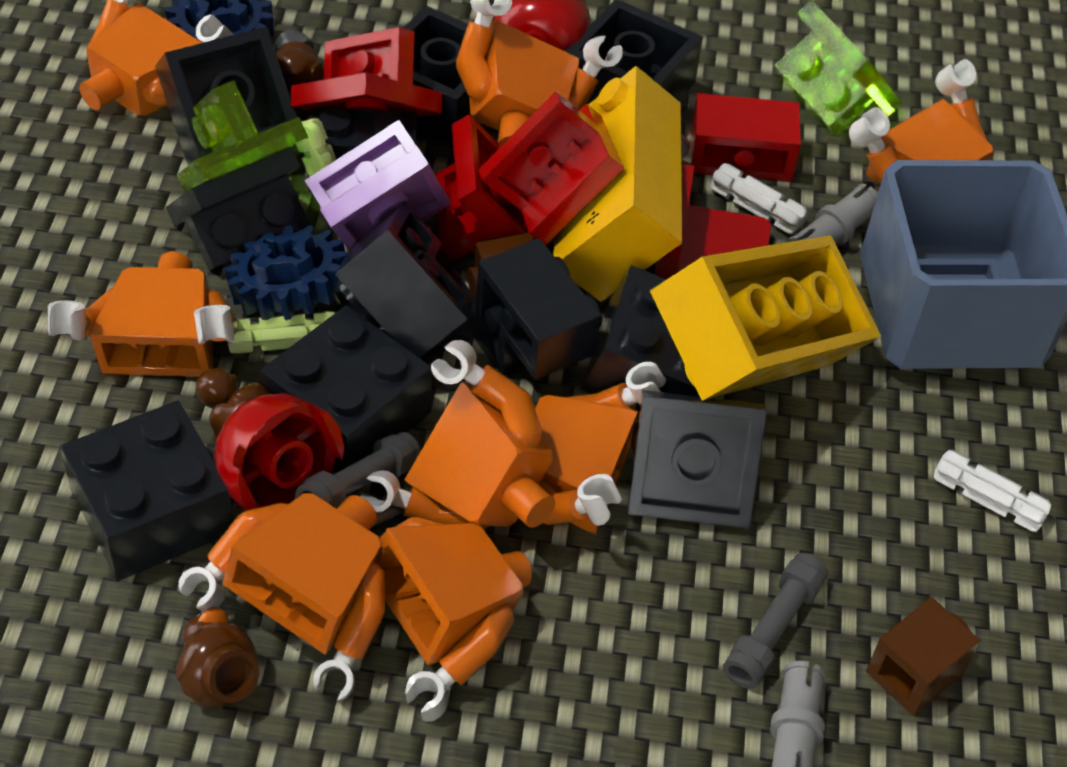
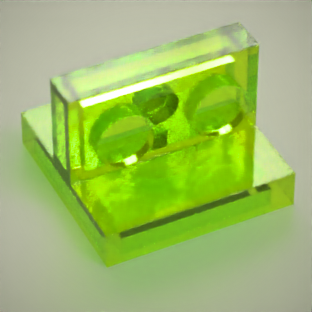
M812 0L796 13L811 32L774 66L835 134L842 130L872 102L882 109L887 116L903 104L867 57Z
M231 81L212 89L193 107L196 116L192 118V124L196 136L204 148L211 147L213 153L196 159L179 172L177 177L184 192H187L195 186L288 147L293 148L307 139L308 136L299 117L258 133L235 81Z

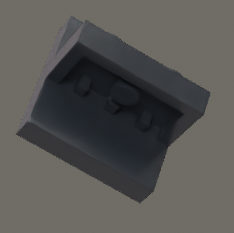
M292 147L195 186L166 206V210L175 227L185 222L187 223L208 270L230 262L232 253H246L244 242L247 240L256 242L263 237V232L270 231L277 236L283 234L286 226H292L295 233L311 225L288 177L290 173L300 168Z
M642 390L639 420L636 422L632 443L633 467L627 507L628 514L750 528L767 413L765 404L716 398L702 401L698 396Z

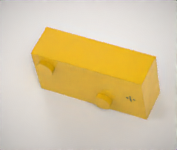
M637 66L622 78L610 80L603 87L599 96L588 104L602 116L624 169L554 237L553 256L560 257L565 262L572 280L601 302L616 291L630 265L646 270L682 244L681 103Z
M831 235L703 256L650 290L685 364L686 375L692 385L696 387L702 401L830 366L882 337Z

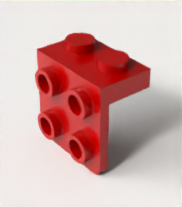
M681 164L682 244L656 262L654 275L667 280L703 256L768 246L771 223L764 217L689 205L695 166Z

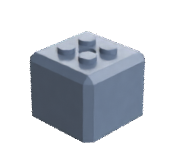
M896 160L885 169L860 252L877 327L882 336L880 339L885 358L895 367L901 369L1041 368L1051 357L1067 322V214L1052 171L1036 161Z

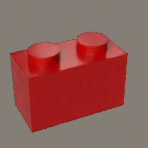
M697 93L690 130V165L695 166L694 173L713 175L722 164L727 163L743 171V178L750 175L760 180L792 182L801 146L799 102Z

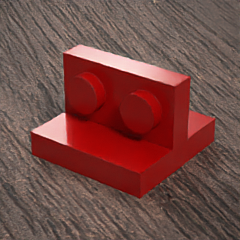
M396 27L326 41L324 80L292 85L291 107L310 111V108H339L346 110L417 112V117L442 114V92L413 85L415 31Z
M555 91L478 170L483 182L522 211L529 234L536 239L540 238L546 245L624 169V166L602 116L587 103L578 110Z
M470 114L452 124L455 163L435 174L452 203L438 212L439 240L442 243L440 250L444 251L453 262L475 250V243L529 233L522 211L481 180L478 169L499 148L498 142Z

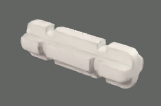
M722 164L713 174L710 187L726 199H729L732 195L734 197L733 203L756 216L766 218L769 222L772 219L775 220L774 226L789 235H794L803 226L808 213L805 206L792 199H788L787 202L783 201L785 196L750 175H747L744 179L742 177L743 171L731 164Z
M948 450L942 456L934 472V478L937 482L952 490H955L956 486L963 488L962 495L1005 518L1008 513L1016 516L1014 523L1031 532H1037L1042 527L1051 510L1052 504L1048 499L1033 491H1030L1028 496L1020 492L1023 486L981 464H978L976 468L968 465L971 459L955 450Z

